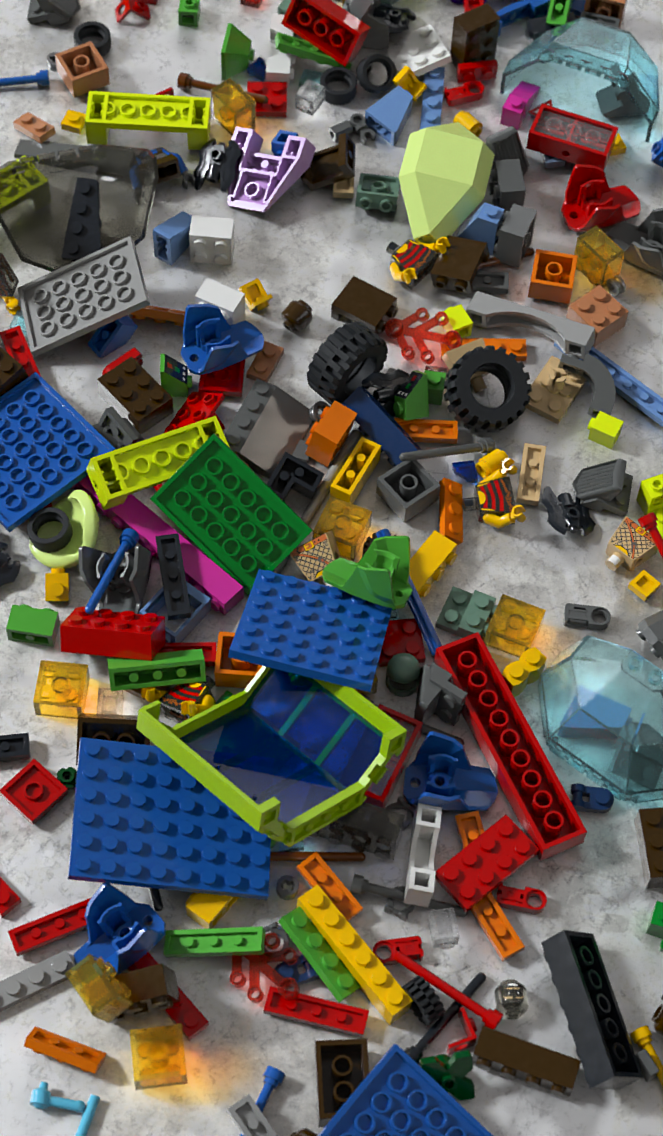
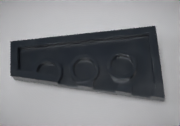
M80 177L76 179L61 256L63 260L77 261L103 248L101 239L99 182L96 179Z

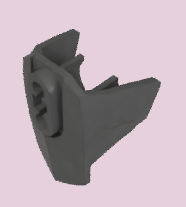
M346 0L342 6L344 10L371 27L363 42V48L384 50L389 48L388 24L383 22L384 18L372 16L374 8L380 6L381 0Z
M663 208L652 210L650 215L639 226L625 221L613 226L605 236L606 249L644 270L663 276Z
M136 545L125 552L121 564L99 601V610L111 609L112 612L133 611L135 614H139L150 577L151 551L141 545ZM80 546L79 572L84 583L94 593L116 552L111 554L94 548Z

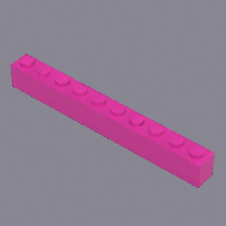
M89 475L70 488L71 490L85 491L93 500L96 511L101 516H107L117 529L124 530L130 528L135 530L140 536L137 543L151 551L152 556L158 560L156 536L178 533L132 494L127 496L123 504L103 510ZM179 534L186 581L211 598V608L214 611H220L225 616L244 598V587Z

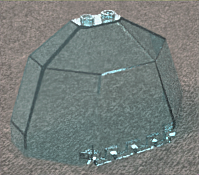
M581 17L546 31L509 60L502 74L500 94H504L509 82L526 67L537 62L543 64L554 62L562 65L565 61V66L579 71L585 68V73L597 77L605 74L604 79L615 82L620 89L625 90L648 121L649 127L645 142L649 143L655 130L660 110L658 67L631 32Z
M587 635L560 652L540 675L538 692L546 745L563 760L567 759V763L583 774L585 772L587 774L586 777L601 788L604 786L611 791L613 797L619 801L622 799L623 801L631 800L634 803L663 800V671L632 649Z

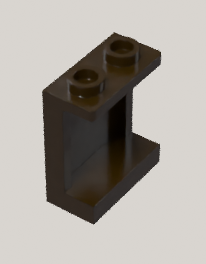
M343 133L339 135L338 145L314 153L310 167L301 175L302 182L311 191L355 177V144L348 134Z
M448 235L447 239L451 246L446 247L447 251L444 254H439L430 273L433 286L439 289L472 294V282L481 262H487L490 257L488 245L486 242Z
M353 276L332 303L331 317L339 320L343 315L353 321L362 322L378 335L384 332L389 319H393L398 312V307H396L397 297Z

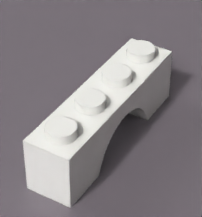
M271 15L270 42L275 44L277 32L293 37L298 36L281 24L285 15ZM279 52L274 56L267 57L266 82H287V87L289 88L290 79L294 80L295 68L291 67V65H295L296 55Z
M420 803L417 805L412 822L404 903L428 907L433 896L436 871H434V857L441 825L442 807Z

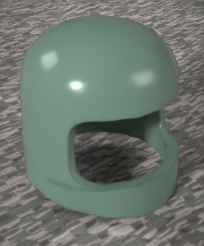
M398 653L388 661L385 683L389 691L395 696L407 697L417 691L421 669L419 661L415 656L409 653ZM389 677L393 681L402 684L411 683L416 679L417 682L413 688L402 691L391 686Z

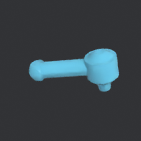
M41 1082L39 1087L32 1091L29 1103L36 1109H46L51 1106L77 1113H82L85 1110V1102L52 1096L46 1082Z

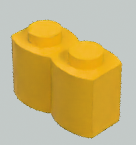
M536 647L527 649L522 653L519 661L510 663L502 672V676L514 697L520 695L525 690L527 684L534 683L543 674L547 658Z

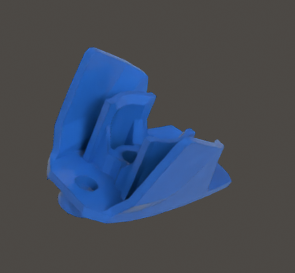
M211 304L187 305L183 325L184 343L180 354L190 373L203 375L218 371L263 350V334L245 320L229 325L218 306Z
M435 731L428 733L417 752L415 760L405 769L403 796L412 805L417 806L420 803L442 807V810L487 811L493 805L498 795L497 783L490 768L472 766L462 744L455 738ZM417 783L419 786L413 787L411 784Z
M108 882L102 883L88 902L84 914L88 941L74 953L75 968L80 980L87 984L88 982L119 975L147 954L164 937L166 932L165 922L149 904L134 902L128 895Z

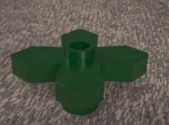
M470 1050L455 1052L452 1057L440 1054L436 1057L430 1056L419 1059V1066L446 1092L451 1093L459 1101L475 1098L474 1083L472 1079L466 1077L473 1070V1058Z

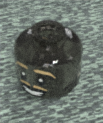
M509 979L501 982L494 991L496 1009L504 1014L503 1017L515 1020L527 1012L529 1008L526 987L517 980Z

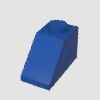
M126 315L98 328L87 345L99 358H104L125 345L138 326Z

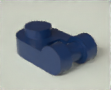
M578 783L571 785V794L573 795L571 803L577 812L602 814L612 808L614 797L608 789L584 786ZM582 796L589 797V802L583 801Z
M303 954L279 963L273 972L275 984L282 989H290L320 978ZM304 966L306 972L299 974L297 968Z

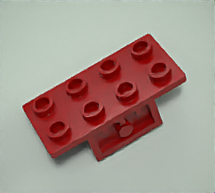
M192 392L180 410L177 411L169 426L166 427L164 433L213 416L217 417L223 431L225 426L215 412L224 400V394Z

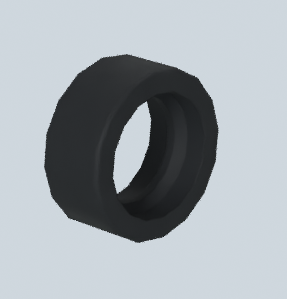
M88 21L76 27L73 35L74 47L84 44L81 40L85 37L98 36L103 41L94 44L101 57L109 52L111 49V35L107 26L100 22Z
M374 54L365 58L357 70V78L362 88L376 94L390 89L394 85L393 79L397 75L394 62L384 54ZM373 62L381 63L387 71V80L380 86L373 85L367 77V68Z
M333 67L322 73L320 77V95L326 102L333 105H344L355 98L357 94V77L352 71L343 67ZM334 81H341L350 87L343 91H336L330 89L327 85Z
M43 508L35 512L27 524V533L35 548L42 552L51 553L63 549L70 542L73 535L69 518L59 508ZM57 521L62 523L63 527L58 535L48 539L38 537V530L47 522Z

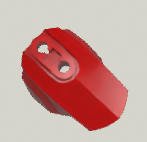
M576 164L568 181L561 213L569 229L575 232H585L636 217L640 213L641 205L637 196L627 186L622 185L609 188L605 172L602 168L595 165Z

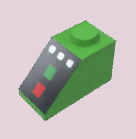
M161 354V386L171 397H188V388H192V375H188V367L166 354Z
M426 365L424 373L428 374L429 404L442 406L447 368Z
M415 370L405 380L395 394V403L393 405L395 417L406 421L429 417L427 373Z

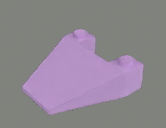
M236 127L232 140L238 144L241 155L235 165L236 176L228 187V206L265 213L310 167L316 147L307 138L288 135L281 157L262 154L259 152L264 139L253 129Z

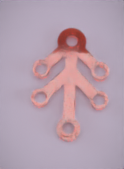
M419 308L414 314L403 320L397 318L390 319L386 323L385 333L389 338L397 340L405 360H412L416 354L414 349L408 346L404 337L409 336L413 338L418 347L423 363L427 365L432 364L435 356L432 351L428 350L424 340L446 344L451 350L462 345V337L457 331L451 330L445 335L428 331L437 325L445 326L448 324L449 318L445 312H438L435 317L429 319L430 315L427 309ZM421 313H425L423 317H419ZM445 317L443 321H439V319ZM417 321L424 322L415 328L409 327ZM407 351H411L409 355H405ZM431 355L429 359H425V357Z
M270 932L265 935L264 946L271 950H275L280 946L281 941L276 933ZM271 938H276L275 943L268 944ZM288 947L283 951L265 952L259 955H231L232 973L229 979L236 988L243 987L247 981L246 976L242 973V956L249 961V989L247 997L251 1002L259 1003L264 998V993L260 988V971L278 986V992L285 1000H293L299 995L300 986L293 978L282 977L267 964L283 961L288 965L295 964L298 960V954L293 948ZM293 953L291 959H286L287 954ZM237 976H242L239 982H234ZM294 987V991L291 994H287L288 988ZM255 991H259V995L256 998H252V994Z

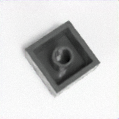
M519 159L495 160L494 169H491L490 172L492 183L488 184L489 195H493L492 205L503 208L505 215L506 211H510L513 203L520 206L524 205L526 188Z
M513 203L510 211L505 212L503 224H499L496 236L499 238L494 245L496 258L500 262L519 268L525 252L532 242L537 215L536 210Z
M417 460L401 462L378 477L376 493L403 522H406L439 500L440 484Z

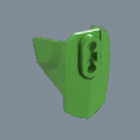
M408 536L376 538L358 563L340 557L323 569L322 577L326 583L366 601L393 609L404 608L413 591L408 581L410 574V538Z

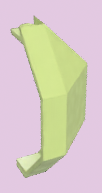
M459 122L427 127L413 132L409 136L399 173V181L413 239L416 242L431 244L441 237L451 236L485 197L495 154L481 139Z

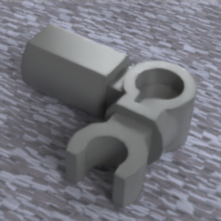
M359 113L353 114L350 121L346 120L328 129L329 136L333 141L339 140L340 134L347 133L350 135L352 132L360 136V142L363 145L367 143L366 137H370L372 141H375L376 137L375 132L368 129L365 117Z

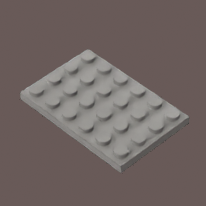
M131 236L17 288L30 350L35 357L150 305L135 243Z

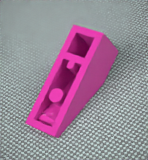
M521 81L509 94L502 107L500 124L508 127L513 126L519 130L540 91V87Z

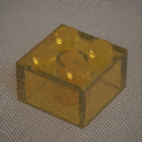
M229 78L211 89L212 117L232 137L236 127L256 129V102L238 83Z
M594 226L577 238L574 255L578 256L576 270L582 272L591 284L596 287L601 285L604 288L607 286V279H613L614 276L620 274L625 252L598 226Z
M330 496L313 530L312 539L332 531L340 556L354 561L370 529L372 511Z
M502 594L486 630L485 645L520 658L523 652L533 647L543 624L546 610Z
M41 660L33 700L35 714L78 719V716L84 713L90 681L88 665Z
M89 954L64 973L91 1014L106 1023L112 1021L133 1004L129 998L131 995L130 990L123 982L120 983L115 978L117 974L115 968L109 961L105 962L102 957L96 958Z
M182 1024L130 1030L136 1090L188 1084Z

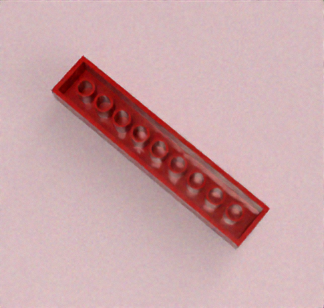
M479 632L436 648L435 664L452 674L450 683L467 693L461 713L526 836L539 848V853L537 854L539 860L542 861L584 843L587 830Z

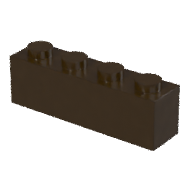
M482 1026L472 1056L473 1063H476L475 1065L482 1070L489 1071L493 1069L500 1072V1075L505 1078L524 1080L525 1084L530 1087L540 1088L541 1086L549 1089L550 1093L559 1097H564L565 1095L570 1097L581 1064L579 1059Z

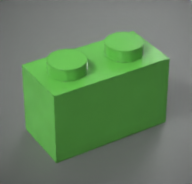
M25 604L20 606L12 605L6 626L8 640L54 647L60 625L59 614L49 608L37 609Z

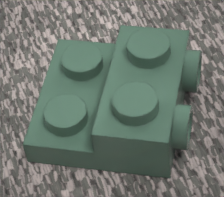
M361 173L356 192L355 207H360L363 210L378 209L383 212H396L400 189L399 177Z
M453 586L435 627L462 638L479 632L480 636L486 637L490 624H488L489 618L494 619L498 610V606L495 605L496 598L477 590L472 594Z

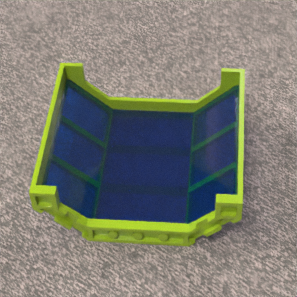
M265 666L260 668L245 690L230 696L228 699L213 705L211 708L196 714L182 723L176 724L174 727L159 721L161 702L158 700L138 710L136 729L256 831L266 834L271 839L280 841L288 847L295 845L361 806L367 798L364 793L372 783L377 785L388 769L385 765L393 754L398 756L403 750L407 730L353 688Z

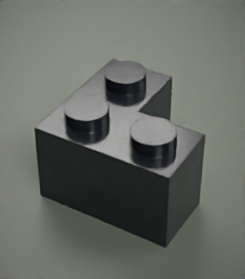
M285 452L267 485L283 501H285L291 489L312 499L322 482L324 473Z

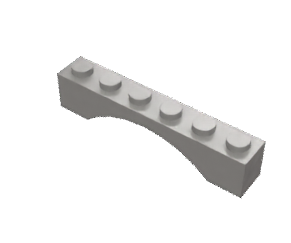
M477 291L466 308V313L475 326L485 329L500 326H517L532 329L552 339L565 354H573L583 360L595 342V327L491 296L490 294Z

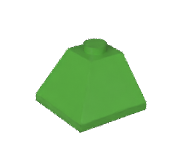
M228 23L221 50V78L223 81L247 70L250 61H254L255 49H252V40L231 23Z

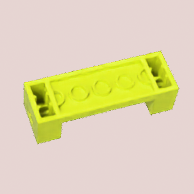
M89 91L85 116L87 144L107 145L109 129L187 133L189 150H200L209 141L211 98Z
M213 416L91 458L86 471L102 509L106 510L123 504L128 495L167 482L213 433L229 447L217 417Z

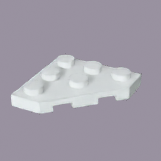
M430 24L412 32L394 64L397 74L406 65L418 77L452 62V58Z

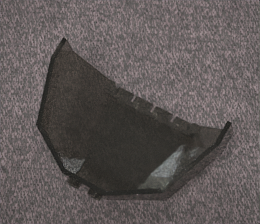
M105 144L97 146L94 150L93 145L79 147L78 155H76V151L73 148L58 151L57 159L55 153L50 152L38 154V162H35L34 156L19 158V162L17 160L8 161L0 166V226L22 262L50 272L74 262L63 260L61 256L77 177L96 179L99 182L103 248L128 236H131L134 240L135 246L145 238L159 179L157 157L149 149Z

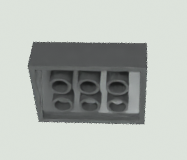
M256 379L228 428L225 438L229 447L256 474L270 479L284 453L287 452L292 455L300 439L303 440L313 420L309 415L310 409L279 387Z

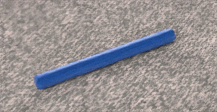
M385 528L378 531L376 533L377 538H380L384 536H391L389 530ZM409 575L408 581L413 591L407 603L431 655L435 656L436 648L441 647L442 644Z

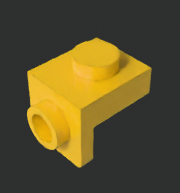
M406 65L393 79L396 86L399 85L411 93L414 101L427 88V85L419 81L411 68Z
M259 278L239 288L240 292L245 293V302L250 311L256 308L260 311L268 307V302L273 298L271 294L267 295Z
M51 568V573H45V601H69L70 573H65V568Z

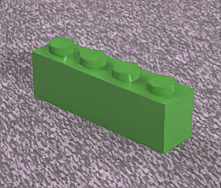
M202 649L157 653L152 661L118 657L107 658L111 691L206 681L205 660Z

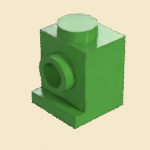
M180 0L178 8L179 25L198 27L200 0ZM184 14L194 15V18L184 17Z

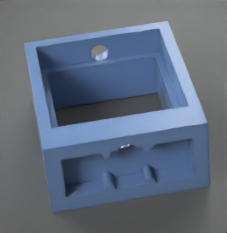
M187 581L189 603L196 610L191 615V618H188L175 633L165 626L166 643L182 642L211 611V598ZM163 587L139 611V614H156L165 605Z

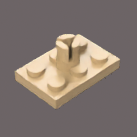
M551 356L531 385L532 391L528 394L531 398L529 404L525 407L559 424L587 380L577 374L558 368L560 359Z

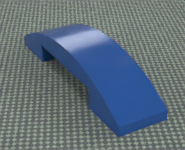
M522 0L496 12L500 17L498 37L501 35V28L526 17L534 19L548 15L550 0Z

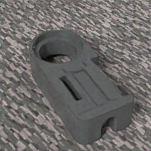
M567 603L564 609L563 625L574 624L587 626V629L604 630L609 625L611 614L604 607ZM601 614L606 618V621L598 623L593 617Z

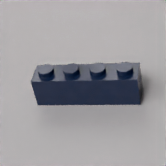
M359 386L342 403V405L358 413L355 421L360 425L358 427L359 431L366 437L370 436L375 443L381 445V453L384 451L389 457L387 461L393 467L403 462L399 458L401 453L422 450L365 387Z

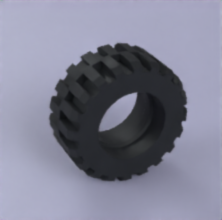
M353 321L336 329L320 345L319 350L314 354L313 360L309 364V371L307 372L309 386L330 405H332L334 400L342 404L359 386L369 389V387L362 385V380L374 372H380L384 367V362L387 360L388 348L386 342L362 322Z
M489 345L484 349L482 346L476 347L472 351L465 353L448 371L446 375L448 379L444 382V389H447L444 399L450 403L447 406L449 412L454 411L456 414L454 419L458 422L462 420L465 423L463 427L467 429L474 427L475 432L482 433L485 430L487 433H494L496 430L500 431L506 428L526 410L525 406L529 404L531 398L528 394L532 391L531 384H527L530 376L528 372L524 373L523 371L525 365L522 361L518 363L515 360L517 357L515 354L510 353L508 355L506 354V349L501 347L495 350L494 346ZM480 371L488 372L499 379L504 388V402L501 406L489 408L483 406L474 398L470 389V379L474 373Z

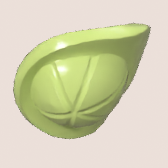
M83 490L72 491L53 506V508H59L66 513L73 529L72 538L63 549L51 553L42 552L34 547L29 538L31 553L39 562L47 567L65 569L79 565L80 546L95 548L99 530V515L96 512L93 500ZM57 521L47 522L40 527L37 535L39 538H52L58 535L63 525Z

